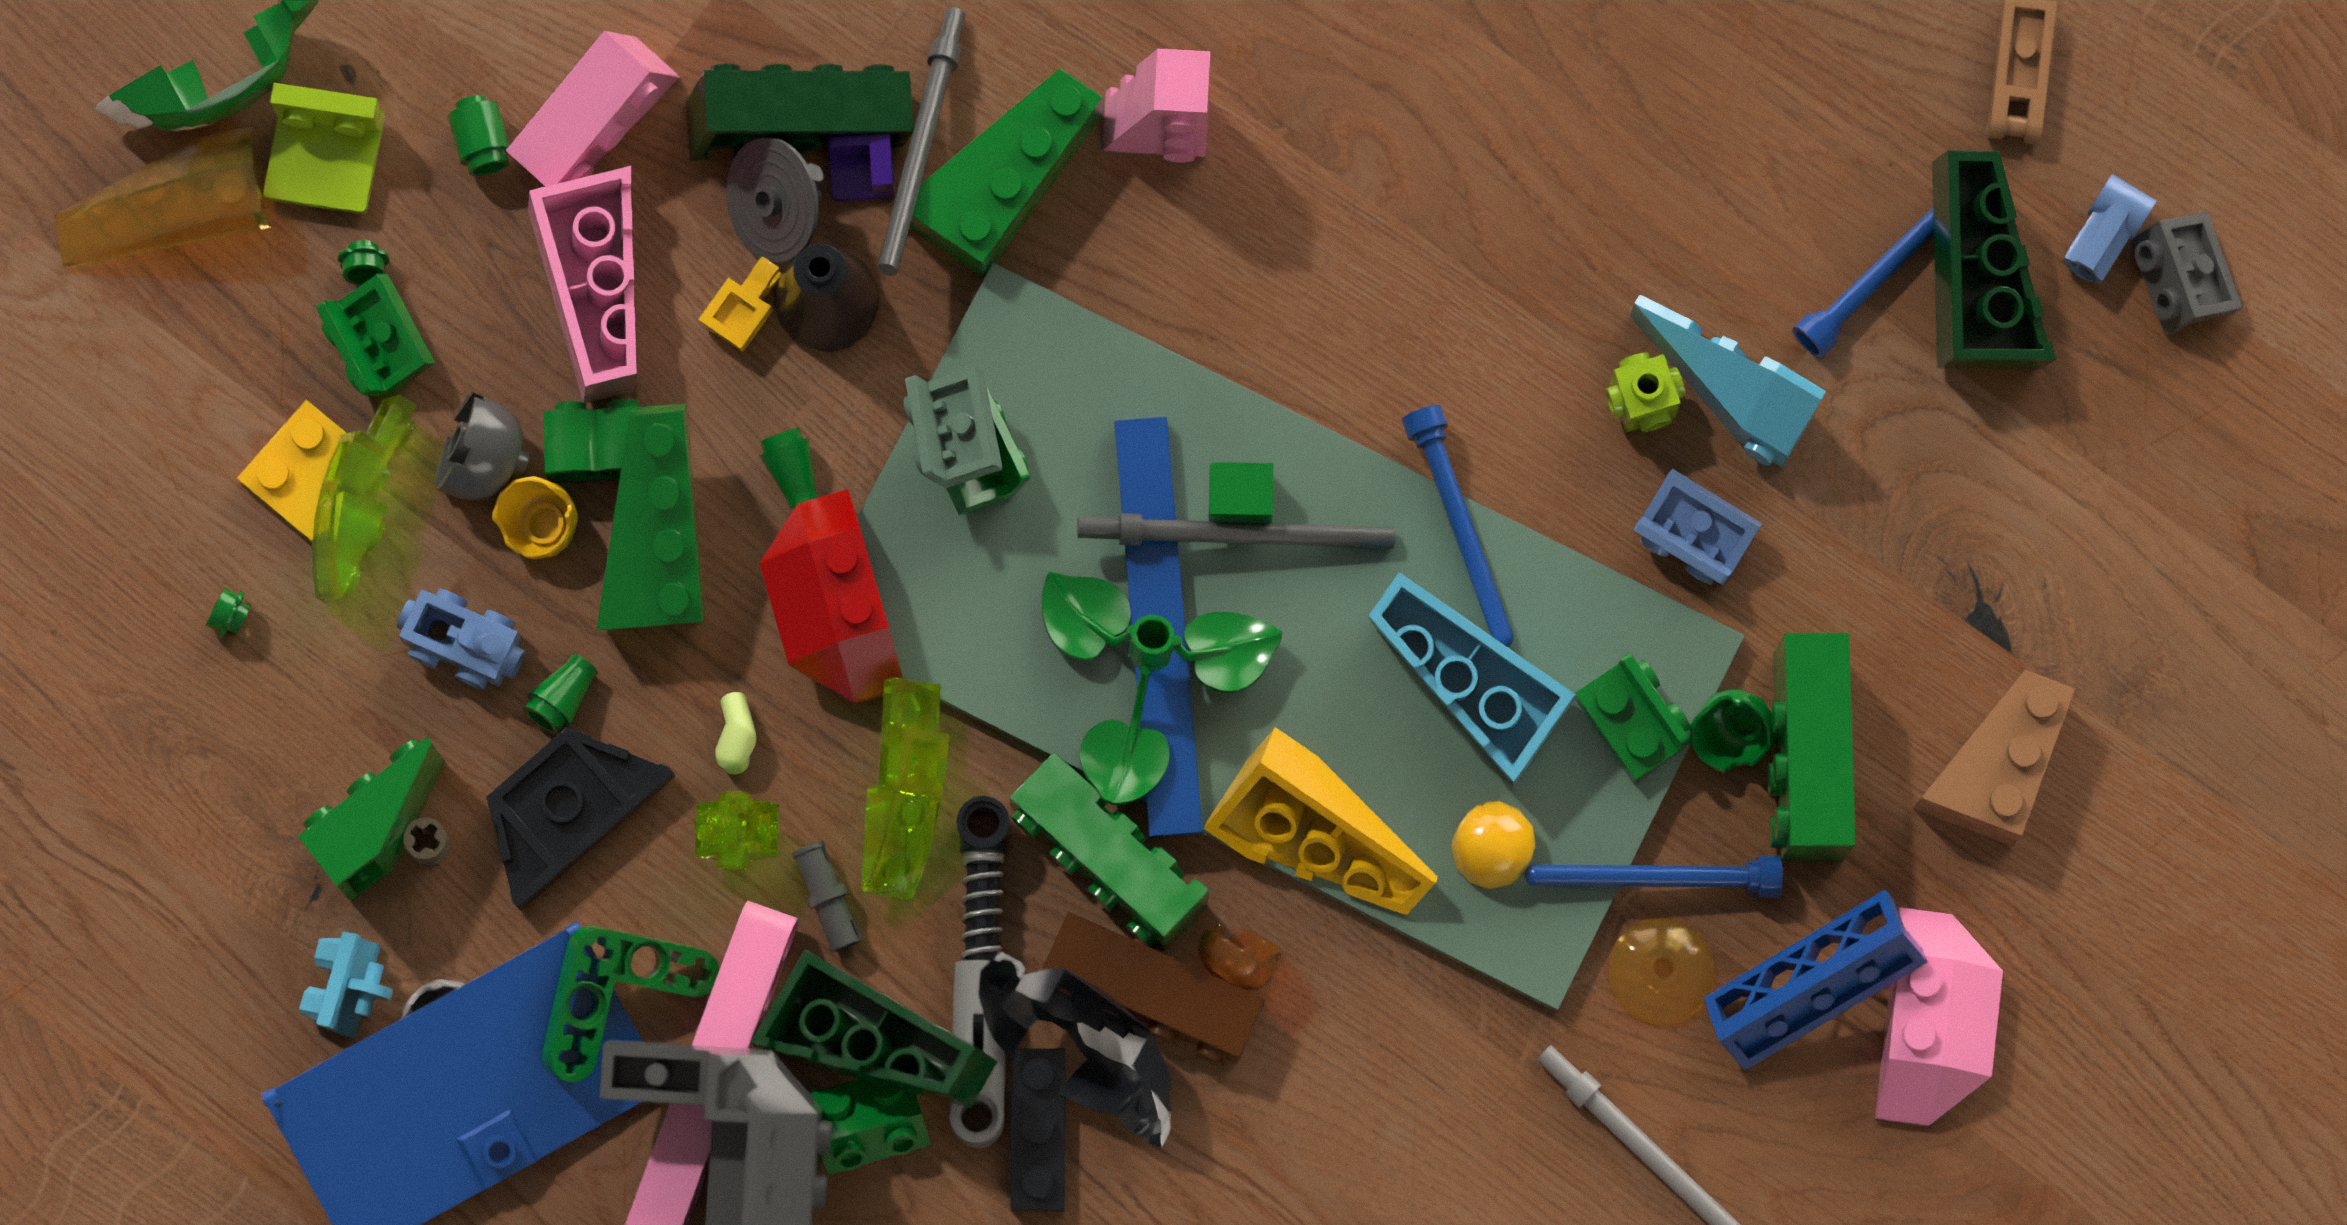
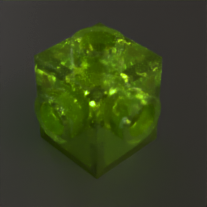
M742 791L719 792V800L697 803L695 857L717 860L716 868L724 870H745L749 867V861L778 857L779 804L751 799L750 793Z

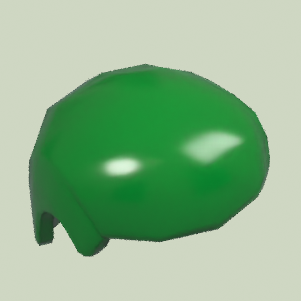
M1740 689L1724 690L1712 695L1690 724V744L1699 760L1722 773H1727L1737 766H1755L1771 750L1776 739V733L1772 731V713L1765 701L1756 695Z

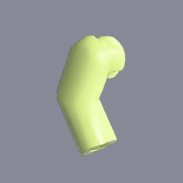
M732 692L723 696L720 701L726 723L715 748L718 765L728 774L736 775L748 768L750 755L755 747L757 736L746 696L741 692Z

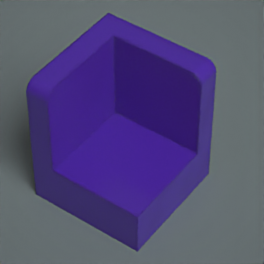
M890 133L827 138L832 198L834 201L895 198Z

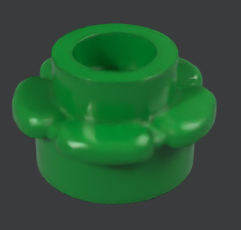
M369 240L351 242L337 257L344 280L355 285L364 284L376 274H384V265H388L390 261L388 253L379 250V246Z
M224 588L215 603L205 625L218 631V638H223L227 630L237 634L251 606L242 602L245 595L243 591L237 594Z

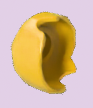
M531 476L514 479L499 492L492 511V519L499 527L505 545L526 558L539 560L557 556L572 542L578 514L572 498L564 488L546 479Z
M1501 801L1485 802L1483 805H1477L1471 809L1460 822L1452 838L1451 845L1456 869L1470 883L1487 889L1503 887L1516 882L1530 864L1536 848L1532 823L1518 808Z

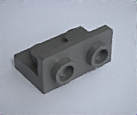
M2207 212L2159 221L2135 236L2131 241L2137 265L2143 275L2153 302L2154 311L2158 316L2164 334L2177 333L2191 323L2231 316L2243 308Z

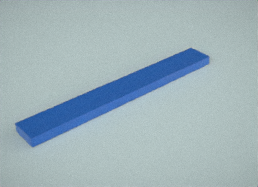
M1167 417L1114 421L1122 513L1142 514V519L1176 520ZM1142 540L1141 546L1125 545L1131 625H1134L1137 620L1146 615L1164 617L1173 626L1175 636L1182 638V645L1187 650L1184 642L1185 620L1178 542ZM1172 651V657L1168 665L1159 671L1150 673L1140 729L1147 728L1161 732L1167 739L1170 752L1168 768L1163 779L1146 795L1149 839L1203 835L1188 662H1184L1175 651ZM1135 666L1136 686H1138L1140 669Z

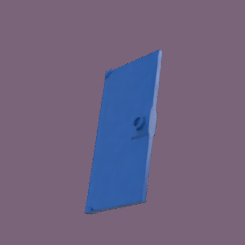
M577 921L565 927V930L276 1088L273 1087L261 1094L263 1104L270 1110L332 1225H421L643 1102L600 1098L603 1043L609 1040L643 1042L614 989L597 1062L592 1073L586 1079L579 1082H566L552 1076L544 1067L542 1050L566 947L570 937L578 929L582 928ZM585 945L583 955L590 957L592 963L593 958L597 956L591 945ZM580 971L577 972L576 978H583L598 984V976ZM588 989L576 991L569 1002L570 1012L575 1019L586 1017L594 1007V998ZM565 1024L564 1031L574 1034V1036L575 1033L586 1036L587 1029H578ZM572 1046L569 1051L561 1050L559 1054V1060L566 1064V1070L570 1062L578 1063L580 1053L574 1051Z

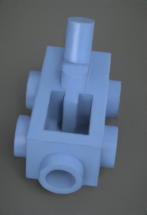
M441 588L438 589L436 595L421 589L416 601L409 599L400 613L397 628L401 630L399 638L403 644L410 647L407 654L409 658L433 669H436L439 661L458 669L455 675L458 680L480 690H484L487 682L500 687L505 676L510 679L516 677L524 661L526 650L519 648L522 638L518 631L513 630L516 624L513 620L492 610H486L484 616L465 608L468 601ZM442 623L449 627L445 639L435 640L430 637V631L434 625Z

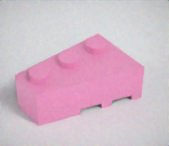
M603 31L506 151L545 187L591 176L594 172L593 167L621 141L624 135L680 79V76L638 38Z
M1157 48L1136 66L1135 77L1133 75L1122 77L1119 90L1118 88L1110 87L1105 93L1102 151L1162 154L1165 160L1177 163L1192 162L1195 160V156L1205 157L1211 51Z

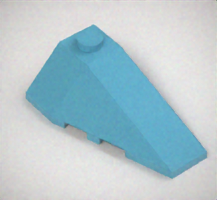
M1639 295L1630 315L1634 322L1659 351L1665 355V358L1671 365L1677 367L1684 380L1734 438L1745 445L1743 450L1749 457L1763 465L1770 466L1773 462L1782 468L1813 419L1826 391L1766 356L1760 364L1749 360L1739 349L1738 342L1722 336V338L1712 337L1711 340L1702 337V329L1693 320Z

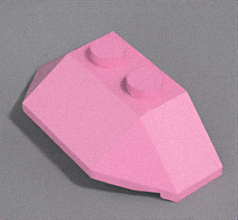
M1899 907L1898 912L1904 927L1922 947L1928 963L1890 984L1875 1119L1929 1126L1992 1077L2003 970L1953 914Z

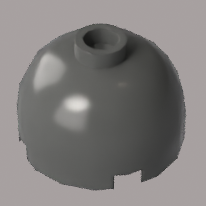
M471 392L465 398L454 419L459 424L452 438L447 436L437 465L434 485L438 486L436 490L451 496L478 501L487 500L499 494L509 479L521 478L528 463L529 452L521 449L523 431L516 416L508 408L496 401Z

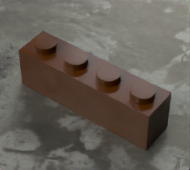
M1069 911L1042 970L1047 968H1066L1109 993L1140 1021L1147 1023V1028L1154 1037L1170 1044H1175L1177 1038H1181L1197 1046L1195 1050L1196 1055L1220 1066H1224L1227 1059L1238 1064L1262 1011L1265 1000L1263 997ZM1059 989L1060 992L1073 997L1065 989ZM1100 1009V1010L1105 1011V1012H1107V1013H1109V1014H1112V1015H1114V1016H1116V1017H1119V1016H1118L1116 1013H1114L1113 1011H1110V1010H1107V1009Z

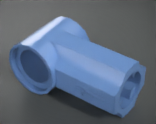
M2112 174L2087 213L2090 217L2068 248L2062 263L2070 269L2071 273L2084 281L2100 285L2128 239L2131 241L2134 239L2157 201Z

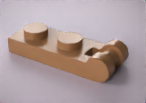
M2003 0L1986 138L2003 140L2005 135L2022 138V142L2025 144L2039 145L2043 129L2057 2L2046 0ZM2009 102L2027 104L2026 117L2007 115Z

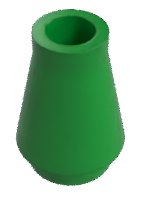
M799 427L760 441L764 453L759 457L786 498L789 509H794L798 503L819 498L815 486L809 438L803 439Z
M572 654L566 663L527 694L529 702L524 707L525 713L538 726L552 734H558L562 727H570L591 681L598 674L597 669L582 656Z

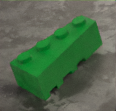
M1055 752L1009 797L1010 806L1015 810L1010 816L1014 823L1030 838L1034 839L1040 834L1054 847L1049 852V855L1068 874L1073 875L1078 870L1092 883L1087 891L1102 907L1109 912L1117 907L1131 920L1126 928L1141 944L1151 947L1155 943L1162 951H1165L1208 907L1209 889L1196 878L1187 885L1182 880L1185 874L1177 866V861L1162 847L1159 849L1154 846L1150 850L1144 844L1147 839L1138 826L1118 810L1111 813L1105 807L1108 803L1102 800L1097 790Z

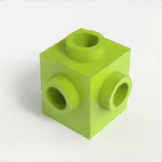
M1643 352L1621 360L1619 362L1620 368L1613 371L1609 383L1610 387L1605 388V394L1613 417L1621 418L1625 433L1640 428L1644 433L1651 432L1672 423L1671 419L1676 417L1681 404L1679 398L1685 397L1684 384L1677 367L1669 368L1664 354L1650 358L1649 353ZM1652 382L1655 392L1652 394H1645L1638 387Z

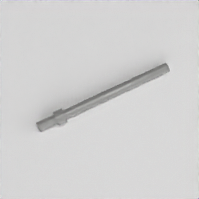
M1552 1045L1537 1058V1061L1567 1089L1564 1094L1579 1109L1584 1105L1709 1225H1740L1598 1090L1601 1084L1587 1071L1583 1074L1580 1073Z

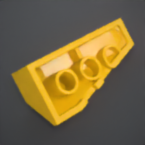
M1276 727L1246 760L1203 828L1247 859L1261 864H1265L1266 859L1296 869L1295 876L1309 881H1312L1313 876L1320 877L1342 885L1345 893L1404 915H1407L1433 887L1438 878L1317 755Z

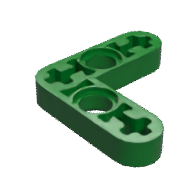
M584 926L578 929L570 937L566 947L542 1050V1061L545 1069L552 1076L566 1082H579L586 1079L592 1073L597 1062L615 981L690 997H701L710 993L713 989L720 970L717 960L711 953L689 945L598 926ZM597 939V944L605 948L603 957H594L591 963V958L583 955L585 945H594ZM650 947L656 956L655 966L649 974L637 976L631 967V959L638 949ZM674 962L693 966L695 962L698 967L703 968L701 978L694 977L690 981L686 976L669 972L670 963ZM580 971L598 976V984L583 978H576L577 972ZM588 989L593 995L594 1007L586 1017L575 1019L569 1009L570 999L576 991ZM565 1024L578 1029H587L586 1036L584 1037L576 1033L574 1036V1034L564 1031ZM572 1046L574 1051L580 1053L578 1063L570 1062L566 1070V1064L559 1060V1054L561 1050L569 1051Z

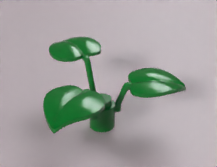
M1049 572L1044 582L1041 606L1042 617L1047 634L1059 651L1073 659L1090 661L1096 659L1103 652L1106 644L1113 648H1119L1130 641V659L1140 669L1130 726L1119 720L1102 721L1088 730L1080 746V765L1085 777L1097 790L1102 800L1111 805L1129 804L1145 797L1161 782L1167 771L1170 752L1166 737L1157 730L1139 729L1150 673L1166 667L1171 660L1172 651H1175L1184 662L1195 661L1194 674L1197 680L1208 689L1219 693H1236L1246 690L1262 676L1282 640V631L1260 619L1232 612H1210L1196 617L1186 626L1184 642L1189 650L1187 651L1182 645V638L1175 636L1173 626L1164 617L1146 615L1137 620L1134 625H1129L1131 620L1129 600L1123 591L1110 582L1094 577L1068 576L1055 572Z

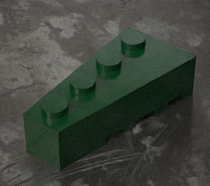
M717 64L711 66L709 70L703 71L686 101L690 161L709 160L708 150L729 148L733 150L735 158L744 145L752 140L764 137L783 140L795 148L799 154L821 148L822 142H827L829 137L890 133L892 147H903L914 131L910 71H894L893 66L886 64L870 65L865 67L863 71H843V67L837 64L818 65L813 67L812 71H792V67L787 64L766 65L761 68V71L740 70V66L736 64Z
M1946 151L1932 161L1937 368L2040 369L2055 361L2056 357L2052 342L2047 340L2042 321L2044 313L2039 296H2035L2028 270L2030 262L2026 246L2021 244L2015 222L2017 214L2000 152Z
M806 949L803 951L750 1042L762 1050H772L781 1059L968 1108L973 1106L998 1062L975 1046Z

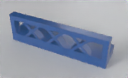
M1883 890L1703 998L1719 1042L1746 1070L1928 963L1922 947L1904 927L1893 898L1886 890ZM1884 913L1887 924L1869 935H1863L1862 932L1867 922ZM1832 943L1839 944L1834 956L1824 962H1815L1821 949ZM1786 970L1793 971L1787 984L1777 990L1770 989L1776 976ZM1741 997L1748 998L1741 1011L1726 1019L1724 1007Z

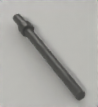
M950 7L946 9L939 38L934 39L930 47L927 59L930 71L877 265V270L884 275L893 276L898 273L950 73L956 71L962 52L959 39L966 17L965 12L959 8Z
M1120 513L1119 518H1077V538L1116 539L1119 545L1141 546L1142 540L1393 549L1395 543L1394 527L1142 519V514Z

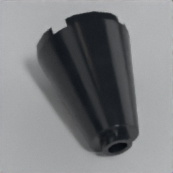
M815 244L805 248L783 271L776 286L774 303L780 325L793 341L822 352H834L851 347L867 335L877 314L879 294L872 273L862 261L832 246Z

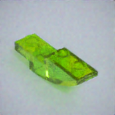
M400 394L382 400L366 433L355 430L342 434L330 459L320 489L312 538V573L315 597L324 603L339 600L342 596L348 597L352 593L362 575V569L358 568V565L366 549L371 551L378 544L385 531L386 524L381 520L388 506L370 496L372 493L374 495L378 494L386 484L391 473V467L387 466V463L394 449H400L404 446L415 426V422L410 420L417 404Z
M899 677L884 680L878 785L867 787L861 893L911 899L921 878L938 820L948 756L949 734L938 733L940 684Z

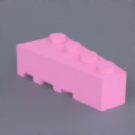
M631 166L530 190L528 213L583 403L586 404L633 392L635 390L637 369Z

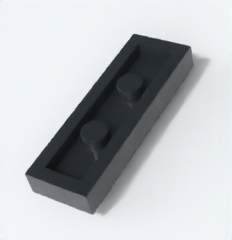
M1016 1048L1012 1055L1011 1212H1065V1097L1058 1094V1091L1066 1081L1065 1048Z

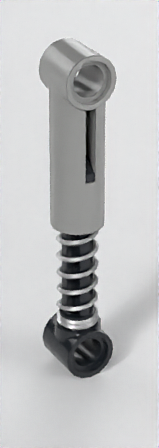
M984 795L973 797L965 802L958 812L956 821L960 838L959 852L964 857L962 865L967 869V877L961 882L966 888V896L961 900L964 906H966V914L960 919L966 925L965 933L960 937L963 943H965V952L960 955L963 961L954 963L952 1034L973 1046L974 1040H984L983 1052L998 1061L973 1106L979 1105L989 1109L993 1118L986 1130L976 1133L967 1130L962 1124L963 1114L969 1109L968 1107L951 1103L949 1114L951 1127L957 1139L967 1147L976 1149L988 1147L996 1142L1003 1133L1005 1124L1006 1053L993 1040L985 1021L978 992L981 969L997 955V951L1002 949L1000 945H997V934L1003 930L1001 927H998V914L1003 912L1001 908H998V895L1004 893L1002 890H998L999 877L1004 875L1002 871H999V867L1004 862L1002 858L1007 854L1011 826L1008 811L1003 803L993 797ZM982 814L991 815L999 823L998 830L989 838H978L969 830V825L973 818Z

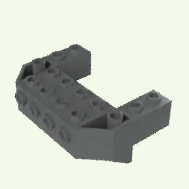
M609 1040L603 1043L600 1084L601 1099L705 1105L704 1120H712L705 1225H815L816 1208H826L828 1176H819L818 1171L819 1155L829 1154L831 1122L822 1121L823 1108L772 1050Z

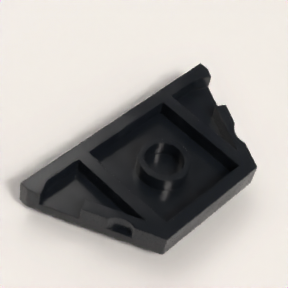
M566 727L486 796L498 839L502 862L505 866L511 890L512 902L518 910L521 911L674 779L676 777L674 772L668 766L655 764L632 755L630 751L612 744L602 743L592 739L587 734Z

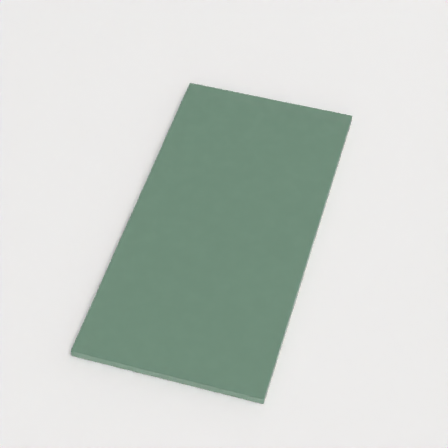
M992 263L930 381L973 366L984 371L986 386L993 400L1000 404L1004 412L1005 424L1016 447H1019L1026 457L1030 480L1012 498L959 516L946 488L926 478L919 472L913 456V448L917 445L914 426L908 421L857 516L905 685L1048 757L1055 752L1070 767L1084 774L1080 765L1079 755L1083 737L1088 730L1105 720H1119L1130 726L1137 691L1135 665L1129 655L1130 641L1119 648H1113L1106 644L1103 652L1096 659L1090 661H1081L1064 655L1051 642L1045 629L1041 607L1042 593L1047 574L1055 572L1068 576L1094 577L1105 580L1117 586L1125 593L1129 600L1125 545H1119L1116 539L1077 538L1078 517L1119 518L1120 513H1122L1114 421L1167 417L1176 520L1209 521V471L1211 463H1273L1272 523L1394 527L1395 543L1392 549L1178 542L1185 628L1193 619L1202 614L1232 612L1260 619L1282 631V640L1262 676L1252 686L1240 692L1219 693L1208 689L1197 680L1194 674L1195 661L1188 662L1202 828H1204L1207 820L1246 760L1276 727L1317 755L1438 878L1433 887L1407 915L1348 895L1345 893L1342 885L1320 877L1313 876L1312 881L1295 876L1296 869L1266 859L1263 865L1557 1012L1619 887L1532 886L1526 882L1524 871L1519 879L1511 885L1487 889L1470 883L1456 869L1451 849L1452 838L1460 822L1471 809L1477 805H1483L1485 802L1501 801L1518 808L1533 825L1536 848L1528 867L1531 865H1631L1691 745L1690 741L1686 749L1633 784L1576 700H1574L1517 783L1513 785L1370 622L1368 616L1400 572L1491 635L1435 481ZM1463 496L1513 632L1514 639L1508 648L1573 693L1617 665L1620 658L1630 653L1637 663L1643 659L1649 664L1660 682V686L1656 688L1659 695L1667 706L1675 703L1683 712L1689 724H1691L1705 702L1712 695L1716 694L1745 635ZM1689 730V731L1686 732V733H1687V735H1688L1689 738H1690V730ZM1146 796L1137 801L1146 805ZM1203 829V835L1231 848L1230 846L1216 838L1214 835Z

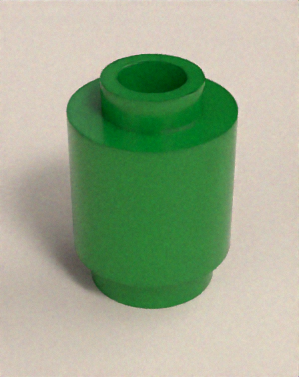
M484 95L468 96L455 103L456 109L448 114V120L461 165L467 166L471 176H486L508 167L509 160L507 155L509 153L506 150L510 144L498 103L486 100Z

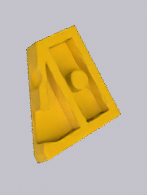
M305 400L241 472L237 480L316 546L322 538L323 520L328 502L333 497L337 482L336 472L339 463L343 460L349 437L343 429L308 400Z

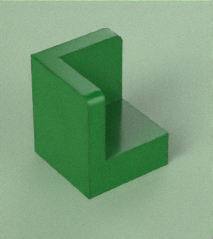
M1211 463L1209 471V521L1272 523L1273 463Z

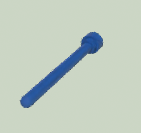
M1933 207L1825 312L1818 310L1815 314L1808 313L1792 328L1797 341L1813 356L1822 358L1837 344L1836 336L1841 332L1839 326L1934 235Z
M1432 405L1418 409L1401 419L1408 440L1415 441L1417 448H1423L1490 634L1506 647H1509L1514 639L1513 632L1443 444V440L1447 437L1444 429L1448 427L1442 407L1441 405Z
M1757 856L1755 861H1746L1745 866L1531 865L1524 874L1526 882L1532 886L1745 888L1746 893H1755L1756 898L1779 899L1781 896L1783 882L1780 856Z

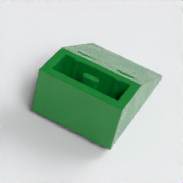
M428 737L419 743L412 739L400 746L389 758L392 764L376 776L373 772L361 776L347 789L346 792L349 797L333 809L329 805L323 806L310 815L303 823L306 829L298 835L299 839L350 902L394 870L405 847L403 842L404 831L413 820L419 817L445 761Z

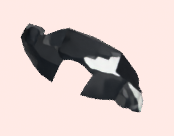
M1002 951L991 959L980 971L978 995L985 1021L993 1040L1007 1056L1011 1058L1028 1029L1038 1020L1053 1022L1071 1035L1082 1054L1087 1058L1058 1091V1094L1088 1108L1118 1115L1123 1126L1132 1134L1141 1135L1147 1143L1162 1148L1171 1128L1170 1112L1172 1109L1169 1105L1171 1080L1167 1065L1151 1031L1109 993L1066 968H1047L1024 974L1026 968L1022 962ZM1059 989H1065L1073 997L1060 992ZM1100 1009H1107V1010L1113 1011V1012L1116 1013L1119 1017H1116V1016H1114V1015H1112V1014H1109V1013H1107V1012H1105V1011H1102V1010H1100Z

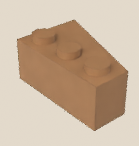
M2024 670L1913 809L2013 846L2023 835L2075 688Z

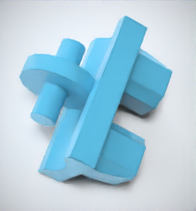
M343 931L341 938H321L314 956L315 966L331 971L326 990L309 986L304 991L299 1007L300 1013L316 1020V1025L341 1036L355 1038L360 1017H370L375 999L391 1001L394 991L379 985L384 970V965L376 963L381 946L362 939L358 934Z

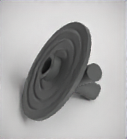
M758 138L744 145L735 156L727 179L728 210L737 235L754 255L759 258L763 256L772 263L793 260L810 244L818 222V202L822 199V189L818 183L823 179V172L819 166L813 163L807 164L795 148L778 138Z

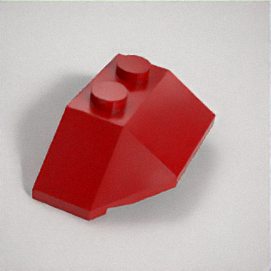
M849 490L798 503L759 563L788 665L826 688L838 693L855 705L905 691L906 686Z

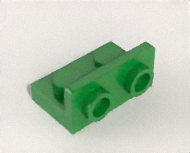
M1628 653L1620 658L1617 665L1574 694L1576 702L1634 784L1686 749L1690 741L1686 732L1691 730V726L1675 703L1667 706L1659 695L1656 688L1660 686V682L1649 664L1643 659L1637 663L1634 657Z

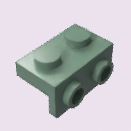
M973 366L928 382L917 375L905 379L908 396L904 397V409L908 420L914 426L917 445L913 448L915 464L923 476L944 488H948L1003 470L984 371Z

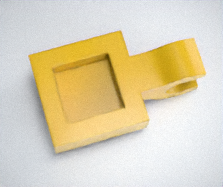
M762 256L742 286L728 277L698 319L700 324L743 353L773 311L772 307L762 299L778 283L782 275L779 272L780 268Z

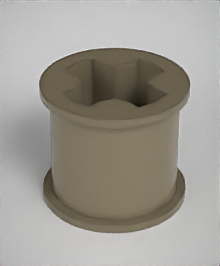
M417 818L404 831V846L418 863L424 865L437 864L447 856L450 850V837L448 833L433 818ZM434 829L437 830L434 837L439 843L438 847L434 851L424 848L418 853L420 845L415 839L416 835L420 831L429 835Z

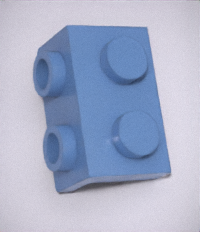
M1672 469L1633 530L1642 536L1640 542L1652 552L1663 557H1667L1671 553L1687 563L1686 571L1696 579L1712 585L1714 581L1724 585L1731 577L1763 523Z

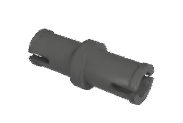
M819 841L794 851L792 855L796 859L810 895L806 899L809 909L816 910L829 942V949L833 953L863 941V938L859 934L845 896L849 895L846 884L839 883L826 851L825 842Z

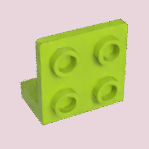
M274 83L270 103L278 119L263 190L265 198L270 201L361 215L365 214L368 209L385 114L378 99Z

